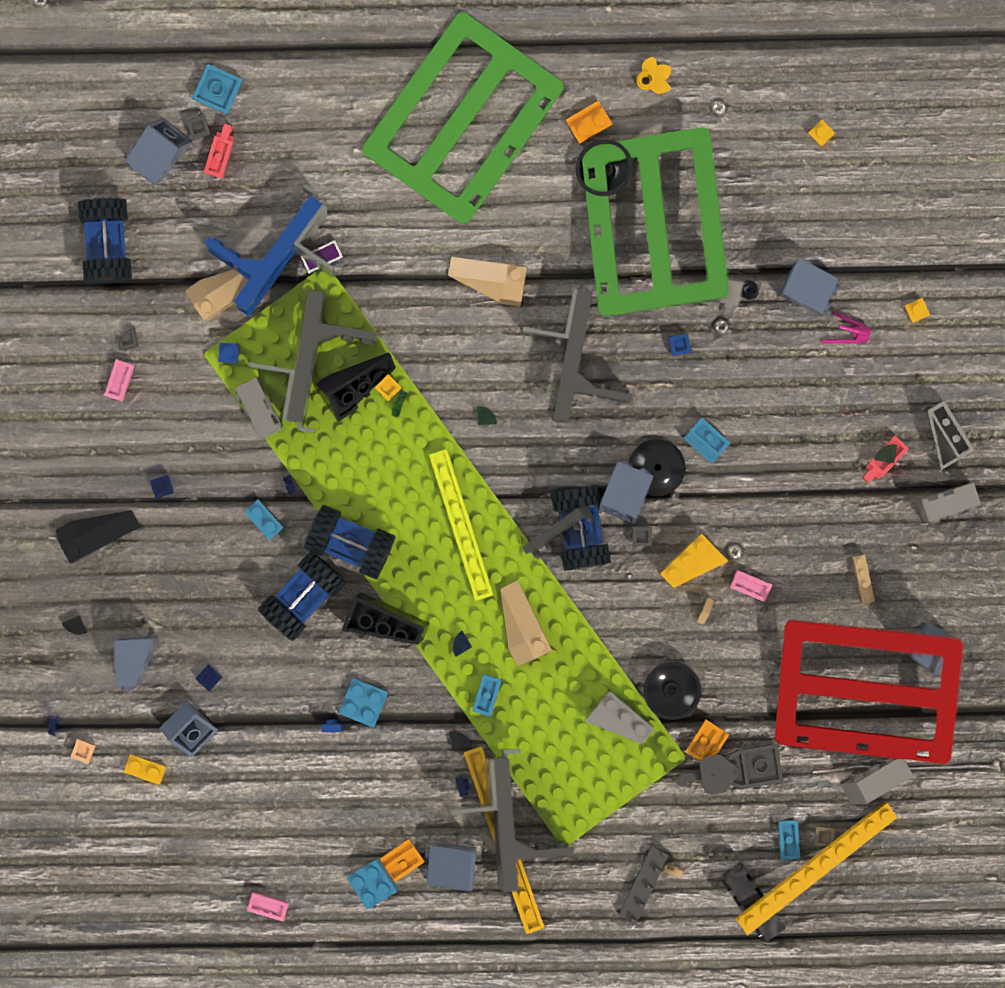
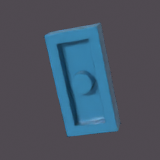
M259 499L244 511L269 540L284 528Z
M483 674L473 712L491 717L502 679Z
M798 820L778 821L780 859H800Z

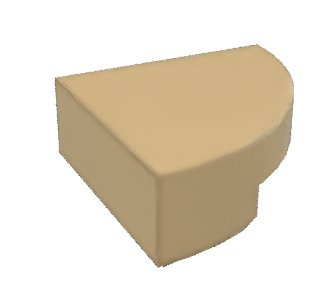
M707 598L697 623L703 625L706 622L714 600Z
M667 863L664 864L662 869L664 872L682 878L684 872L681 867Z

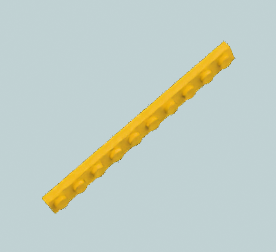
M482 746L465 751L463 754L482 805L488 804L486 757ZM484 811L495 843L493 811ZM520 859L517 860L519 891L512 892L525 933L529 934L545 927Z
M885 801L737 916L735 920L746 935L752 933L893 822L897 816L889 804Z

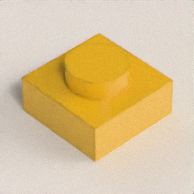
M823 120L808 132V135L820 147L835 134Z
M923 298L904 306L911 323L930 316Z
M387 375L375 389L385 399L390 401L402 387L391 376Z

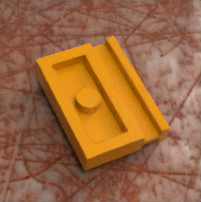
M599 100L566 119V123L579 145L613 125Z
M705 719L685 752L699 761L706 756L716 755L729 734Z
M410 838L380 858V861L394 882L425 862Z

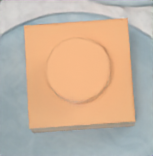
M78 738L71 758L89 764L96 745Z

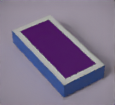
M335 240L311 251L329 264L343 259V255ZM300 256L309 274L319 269Z

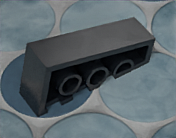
M359 593L353 600L341 631L419 645L424 640L430 623L364 593Z
M742 862L722 874L725 879L722 881L728 891L732 889L735 894L733 899L739 907L743 906L746 910L764 896ZM774 914L755 931L760 939L764 937L766 941H769L786 928L777 914Z

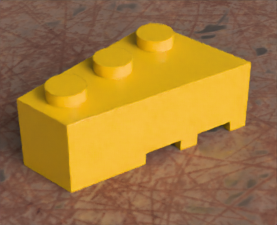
M700 533L659 574L674 588L728 562V560Z

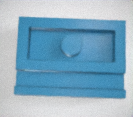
M703 418L683 438L711 464L730 445V442Z

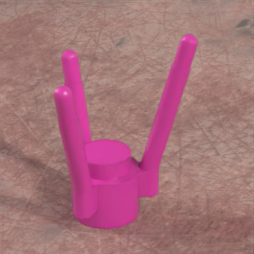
M834 311V316L855 325L854 328L839 325L840 329L852 332V337L855 339H823L821 341L822 343H855L860 345L861 342H868L871 328L865 327V324Z

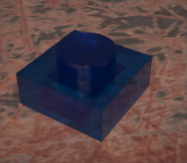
M169 475L150 481L156 499L175 493Z
M208 664L195 679L208 691H211L223 677Z
M463 774L455 776L460 797L468 795V790L471 789L468 778L464 779Z

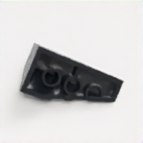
M388 352L332 373L316 383L321 398L339 422L358 408V403L364 397L367 399L371 395L370 391L387 375H390L396 367L391 354Z
M129 510L74 520L55 531L66 558L70 564H74L141 526L133 511Z

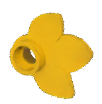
M654 57L646 59L642 64V72L636 78L638 87L642 90H651L656 94L668 92L671 90V87L666 80L670 76L672 67L657 65ZM643 78H648V79H649V83H648V84H644V83L642 82V79H643Z

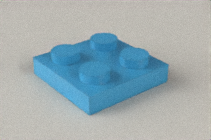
M207 64L192 99L228 115L243 79Z
M353 678L338 714L374 728L388 691Z
M376 858L347 877V880L367 910L399 890L379 858Z

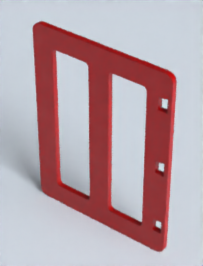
M801 620L787 621L784 628L775 730L776 742L780 745L938 764L949 763L952 756L963 655L962 640L956 637ZM809 641L941 656L943 663L940 687L935 689L803 674L800 672L802 643ZM803 693L933 708L937 710L935 737L932 740L800 725L795 721L798 694ZM797 736L809 737V741H797ZM857 743L869 744V750L857 748ZM917 750L929 751V757L918 756Z

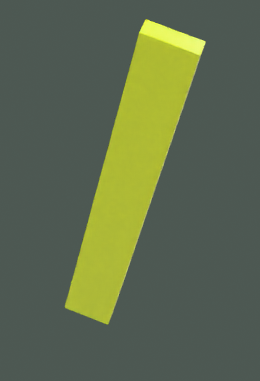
M444 449L429 454L475 601L493 596L490 581L448 450Z

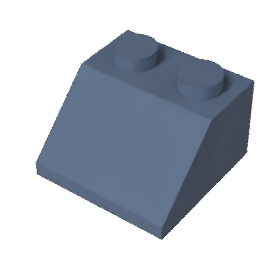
M187 701L160 727L167 740L190 757H193L218 731L197 708Z

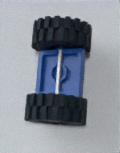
M93 198L79 201V222H84L86 260L82 261L84 282L98 283L132 279L131 259L126 258L123 224V220L128 219L127 200L124 198Z
M598 485L550 493L553 511H562L559 512L560 520L577 508L591 506L588 508L594 517V520L591 522L587 521L586 518L580 520L581 529L578 531L573 526L565 531L567 539L564 540V546L567 551L561 552L564 571L611 563L608 544H604L598 506H592L601 504Z
M323 504L308 533L304 549L320 556L324 552L360 567L359 573L377 580L386 563L396 536L379 528L376 531L341 517L340 511Z
M311 551L298 564L301 569L275 597L270 595L258 608L260 614L291 641H294L306 628L304 623L328 596L334 597L346 584V581L328 563Z

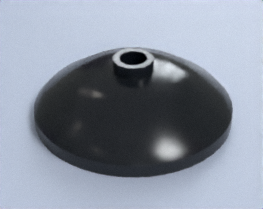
M608 139L598 140L586 146L580 153L576 162V176L580 185L587 192L597 196H611L621 191L629 182L633 171L632 158L622 144ZM600 144L615 145L627 157L625 160L606 164V169H610V172L606 174L608 191L606 192L594 191L587 187L584 182L582 158L589 149ZM588 169L589 179L595 178V169Z
M652 439L643 442L632 452L629 463L633 465V468L638 470L640 468L646 469L651 472L650 475H653L647 492L649 496L670 494L683 481L686 470L684 457L674 444L666 440ZM655 464H659L661 466L660 471L654 470Z
M666 662L656 666L648 674L644 683L643 693L646 704L653 713L664 719L676 720L688 716L695 710L701 698V684L696 673L685 664ZM670 686L675 687L674 693L668 692Z

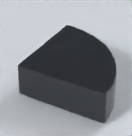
M80 615L62 623L63 627L71 633L79 635L88 633Z
M449 731L453 751L472 746L470 740L464 734L457 731Z

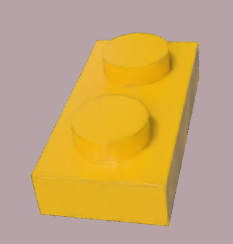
M130 754L124 773L160 785L167 766Z

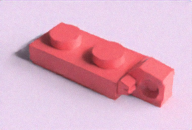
M224 124L222 133L217 132L216 136H214L204 170L205 174L223 179L234 143V137L231 136L233 129L231 125Z
M893 436L865 467L869 471L862 479L869 483L874 477L877 479L881 476L883 477L909 448L899 438Z

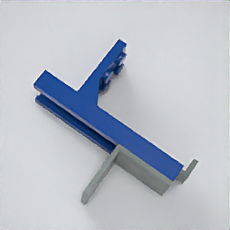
M306 184L302 188L309 195L308 199L263 260L241 259L236 251L233 249L227 250L224 247V243L217 238L211 239L208 237L204 242L209 253L248 279L247 283L233 300L237 304L236 308L248 317L253 313L295 253L332 278L336 275L333 266L305 248L328 216L326 205L318 201L319 193Z

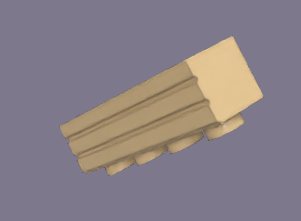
M865 555L854 556L852 561L861 603L875 602Z

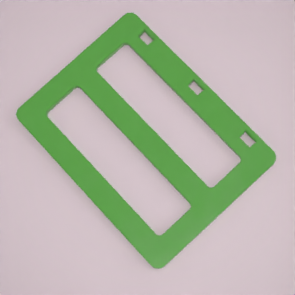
M461 12L456 15L365 142L363 153L461 224H466L474 216L560 96L564 85L558 78L470 15ZM468 38L491 54L493 59L417 165L411 166L390 151L387 146L461 42ZM513 70L536 87V91L459 197H455L432 181V176L507 71ZM545 97L550 101L542 110L538 105ZM511 145L515 150L508 158L504 153ZM476 193L481 197L473 206L469 201Z
M698 127L617 141L627 149L632 159L638 158L653 288L649 291L620 294L609 196H597L586 191L599 312L603 316H613L727 297L729 294V283L712 140L709 129ZM600 144L589 149L582 158L585 185L594 191H608L606 164L627 159L625 153L619 147L612 144ZM692 149L708 279L705 282L673 286L658 156L662 153ZM594 168L595 178L589 179L588 169ZM595 226H601L602 235L596 236ZM601 283H607L608 293L602 294Z

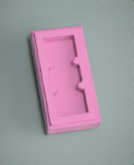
M116 359L104 396L124 401L135 365Z
M736 570L730 588L766 602L772 584Z
M253 891L247 911L284 922L289 902Z

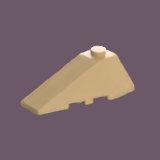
M451 257L448 276L500 304L521 307L527 267Z
M231 270L201 279L185 290L203 320L208 322L234 304L233 300L247 283L248 279L237 271Z
M518 580L501 588L508 648L516 665L519 666L552 651Z

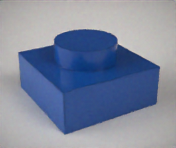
M688 334L669 337L672 357L692 353Z
M220 343L218 362L238 363L240 344Z
M328 719L326 723L322 724V732L342 731V723H338V719Z

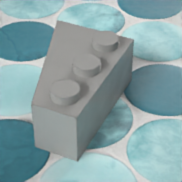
M257 377L236 387L237 393L235 395L239 403L244 404L246 408L244 413L248 420L252 421L254 425L253 430L258 438L260 437V439L265 440L284 430Z
M944 400L927 409L941 470L975 450Z
M610 690L585 718V721L641 744L654 730L653 726Z

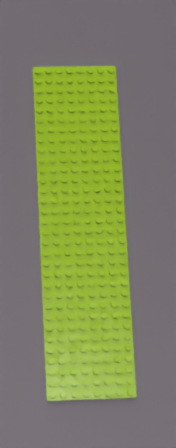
M318 269L206 351L204 355L237 401L238 399L235 395L237 393L236 387L256 377L259 379L284 427V430L265 440L317 511L324 504L340 511L341 517L376 531L379 528L396 536L378 579L375 580L366 575L364 576L384 603L430 623L424 640L415 646L496 757H501V749L520 748L521 753L508 754L511 778L557 841H565L571 844L682 763L686 757L657 716L650 710L646 701L541 557L536 559L532 553H525L523 547L530 543L379 336L378 342H373L372 346L361 344L360 340L354 339V342L342 341L341 337L319 344L304 424L306 428L316 429V433L297 430V422L283 420L290 375L249 367V362L295 370L309 290L324 292L327 295L322 324L377 333L336 276L332 278ZM220 343L240 344L238 363L218 362ZM389 352L396 367L389 376L402 389L388 401L374 387L370 391L371 395L367 399L364 397L358 403V408L353 413L338 422L321 398L316 383L332 373ZM241 403L240 406L243 410H246L244 404ZM444 449L448 450L494 594L475 601L429 454ZM517 580L552 651L519 666L516 665L508 648L500 590ZM483 674L502 679L491 717L473 712ZM609 690L654 727L652 733L642 744L585 721L588 714Z

